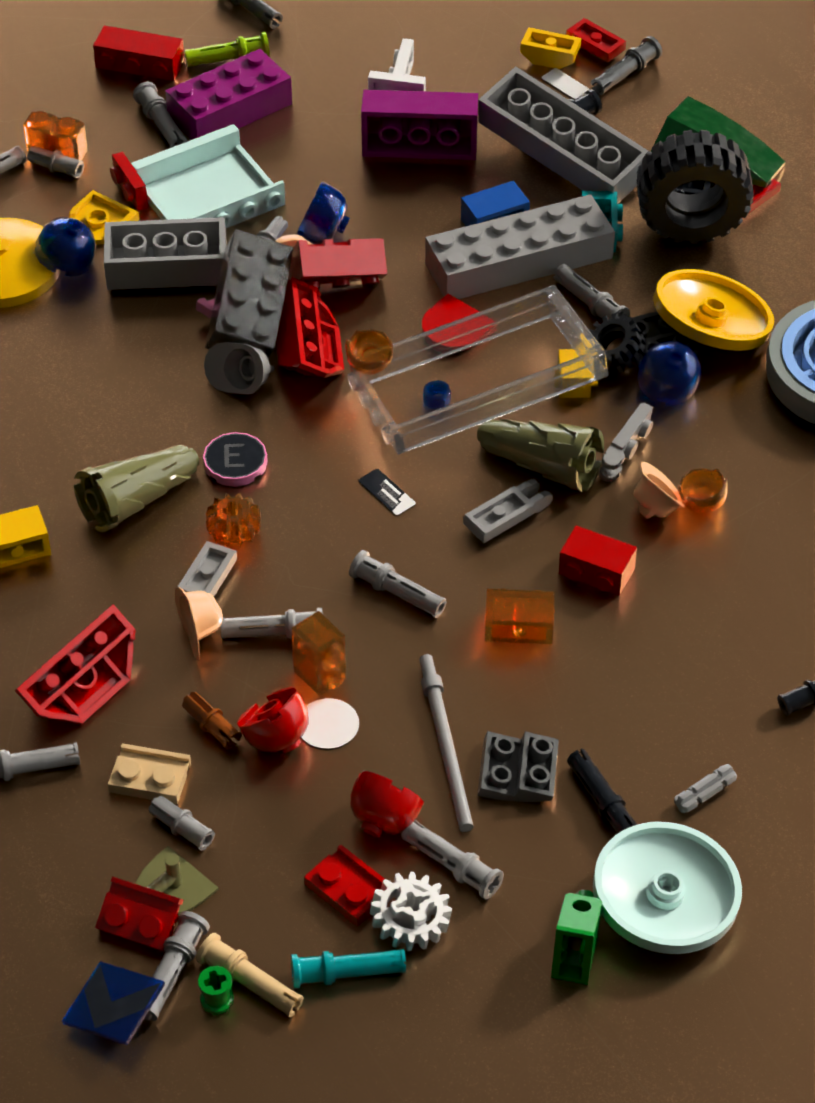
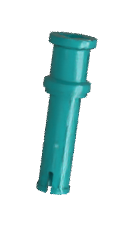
M400 949L333 956L332 952L323 951L319 956L298 957L297 954H291L293 988H300L301 984L324 982L325 985H332L337 978L406 973V964H404L406 962L405 951Z

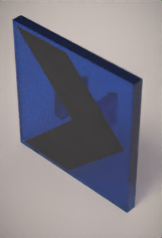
M100 961L66 1013L62 1023L128 1045L165 986V982Z

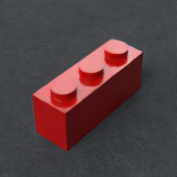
M104 25L93 44L95 67L175 81L185 61L182 38Z

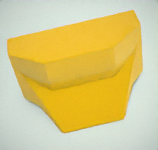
M528 27L520 44V53L532 64L560 70L574 63L581 46V38Z

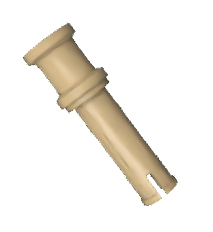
M217 933L210 934L198 949L196 954V961L198 963H207L210 966L226 968L232 975V982L236 980L284 1012L288 1017L295 1015V1011L292 1010L293 1008L298 1011L304 999L302 995L297 994L250 963L244 951L241 949L236 951L221 941V937Z

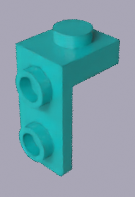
M582 191L581 197L591 194L607 220L610 221V225L615 231L613 252H616L617 242L623 241V224H618V222H622L623 204H617V192Z

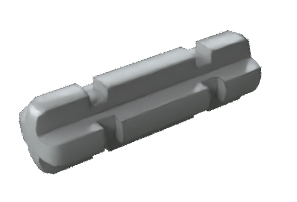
M722 765L714 770L712 774H708L690 786L688 790L675 796L674 803L680 812H690L699 803L705 802L723 790V787L735 782L737 774L731 765Z

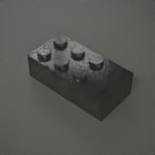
M235 229L224 252L205 345L206 349H210L217 343H239L258 348L266 354L267 358L270 357L275 348L294 247Z

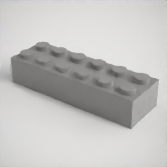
M515 66L478 100V123L581 190L617 192L618 204L637 186L638 166L642 163V158L648 150Z
M590 194L425 237V264L443 296L449 293L457 299L552 275L562 264H566L571 269L612 259L615 231Z

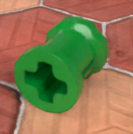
M210 966L204 969L198 978V986L201 991V1006L206 1012H210L213 1015H222L228 1012L234 1003V995L231 990L232 975L226 968L221 966Z

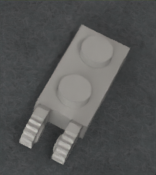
M644 402L640 403L602 457V467L599 470V477H601L603 482L611 483L617 480V477L621 475V465L625 458L631 459L638 447V440L641 437L645 439L650 433L653 426V421L650 420L652 406Z
M531 478L527 482L525 481L517 487L509 488L463 516V524L485 543L534 513H539L544 508L546 509L553 501V495L547 490L536 494L540 489V483Z

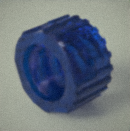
M440 380L427 383L423 389L425 405L435 410H442L448 407L451 403L449 384Z

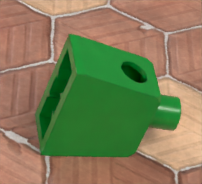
M579 890L576 894H565L556 927L551 978L588 985L598 940L603 903L599 898H594L592 891ZM574 937L582 938L580 951H574L569 947L570 939Z

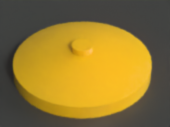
M0 218V308H6L27 303L47 292L57 281L62 269L61 250L54 235L43 226L24 219Z
M681 269L669 272L659 280L653 295L654 306L658 314L668 325L684 336L707 346L733 351L754 349L763 345L768 340L774 326V316L770 307L757 293L740 282L717 273L696 269Z

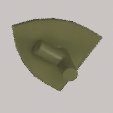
M169 846L149 862L135 883L184 899L183 904L180 905L178 916L182 911L193 910L219 890V887Z

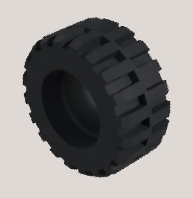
M692 130L683 131V134L679 136L675 134L670 135L666 138L665 142L659 141L652 147V152L648 151L645 154L637 170L636 181L642 218L646 220V224L651 230H657V234L665 239L671 237L673 242L682 244V241H688L689 244H698V241L706 240L707 243L714 241L717 236L724 237L730 233L731 228L736 229L743 222L742 218H746L751 210L750 205L753 203L754 194L747 156L737 143L731 139L726 141V136L715 133V135H712L708 130L692 133ZM704 180L716 183L711 189L698 194L689 195L673 191L678 186L690 181Z

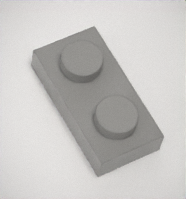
M206 541L178 587L182 588L185 592L205 591L214 597L237 561V551Z

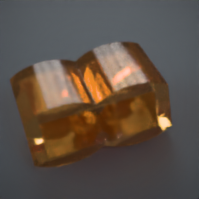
M37 111L31 112L23 124L27 151L30 147L37 146L52 152L59 150L63 155L82 160L88 151L85 124L80 120L71 117L57 118L53 114Z

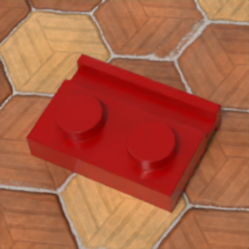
M340 844L333 855L329 854L304 876V885L358 927L371 915L370 908L376 889L381 890L382 882L385 878Z
M112 876L110 881L112 883L109 892L106 893L95 928L164 951V942L168 937H172L178 918L177 914L184 899Z

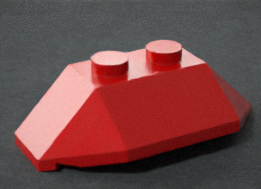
M291 277L287 282L274 321L278 364L288 370H293L307 376L325 378L341 374L344 371L340 330L328 306L320 299L321 293L317 287Z
M112 604L14 691L37 717L81 725L131 680L133 641L135 640L136 629L116 606Z

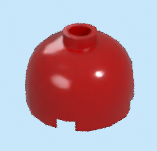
M295 687L283 688L266 696L269 702L261 707L255 703L240 716L237 725L251 746L263 752L272 753L281 750L283 753H288L300 745L301 741L299 739L307 730L309 717L306 703Z
M362 771L356 779L350 794V808L353 815L362 822L360 829L376 838H380L382 833L388 835L402 833L418 818L424 801L405 786L400 790L391 785L393 780L369 771Z

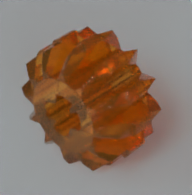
M240 492L235 497H230L226 493L224 499L214 498L213 504L207 507L206 529L214 538L215 543L224 541L226 547H229L232 543H237L241 547L244 540L253 542L255 534L260 533L261 511L259 506L254 504L252 497L243 499Z

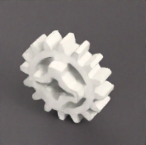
M410 872L408 879H403L400 873H396L393 883L384 879L381 890L376 889L370 908V914L374 916L373 928L382 927L380 938L383 940L391 936L393 938L392 946L395 948L400 942L406 943L407 951L412 950L414 943H418L423 950L427 949L429 939L438 943L441 932H447L452 908L448 907L449 895H439L442 885L437 883L430 886L428 884V875H425L421 881L416 880L414 872ZM395 897L396 901H392L390 907H387L389 901ZM435 914V918L433 919V921L427 925L426 921H429L431 919V915Z

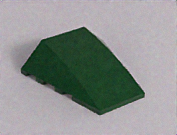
M689 96L667 116L654 145L659 141L663 143L668 136L673 134L679 136L683 134V131L692 130V133L708 130L712 135H715V133L726 136V141L729 139L733 140L746 154L752 185L764 188L782 170L786 162L744 127L717 110Z

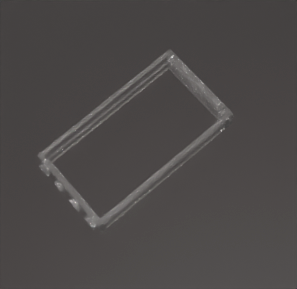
M552 285L349 360L351 373L347 374L352 390H358V396L363 408H369V414L374 426L380 425L386 445L392 444L399 455L608 376L605 350L557 287ZM548 318L552 319L579 356L397 425L371 385L377 381Z

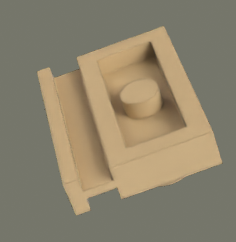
M122 743L120 755L117 756L108 782V790L110 793L149 800L163 796L173 804H178L187 778V770L191 765V757L187 754Z

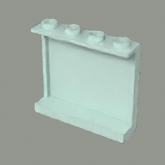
M234 124L131 163L146 185L148 204L161 220L225 217V226L228 228L285 205V185L283 180L276 183L270 180L240 145L239 129Z

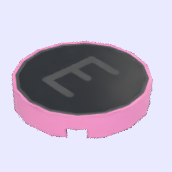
M233 432L222 434L205 447L203 454L206 474L209 477L211 475L216 479L217 483L225 486L237 487L254 482L255 477L265 472L268 462L265 445L258 438L247 433Z

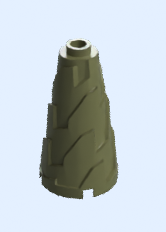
M489 419L482 423L477 431V440L480 441V445L487 452L516 462L517 466L540 473L543 478L560 483L579 492L587 491L593 485L602 465V461L595 460L596 451L604 453V436L597 428L558 423L557 426L536 421H529L527 423L509 419H500V421Z
M175 445L151 454L140 455L123 461H114L94 468L89 466L77 472L74 479H81L80 483L73 485L78 506L88 522L97 520L99 525L93 527L100 532L118 527V523L145 508L144 506L166 494L171 488L190 479V475L197 471V466L199 465L198 454L193 448Z

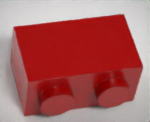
M576 525L560 551L558 574L596 587L601 591L620 596L635 569L637 547Z

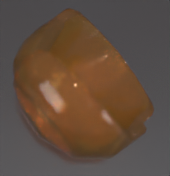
M356 330L350 340H346L345 343L348 363L355 371L365 375H374L383 371L390 364L394 356L391 340L384 332L378 330Z
M699 468L690 470L681 478L678 487L682 503L689 510L697 513L713 512L718 509L726 500L728 492L727 478L723 477L719 469Z

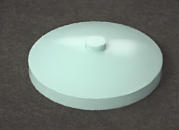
M647 822L621 831L603 847L597 859L593 875L594 898H599L603 902L601 915L609 926L629 942L659 953H691L716 943L732 927L742 899L740 875L728 853L716 841L704 833L677 823Z

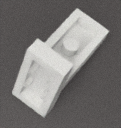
M402 39L400 49H395L394 67L390 66L389 73L370 71L368 90L426 91V77L410 75L414 62V40Z

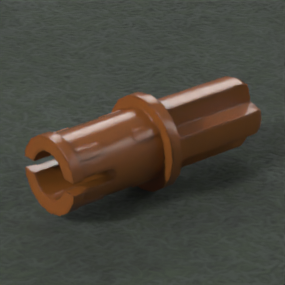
M194 691L184 697L182 707L200 723V729L203 732H209L226 750L233 748L237 744L231 738L234 737L237 741H240L242 733L223 717V712L219 708L214 709Z

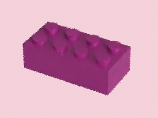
M258 49L165 90L167 111L178 128L190 140L232 124L239 129L292 105V80L267 54Z
M363 89L361 108L362 156L476 160L478 93Z

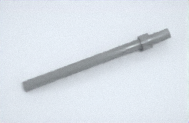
M426 654L419 658L423 674L421 685L424 695L429 699L459 829L462 832H468L474 826L442 698L444 688L440 675L436 674L433 657Z

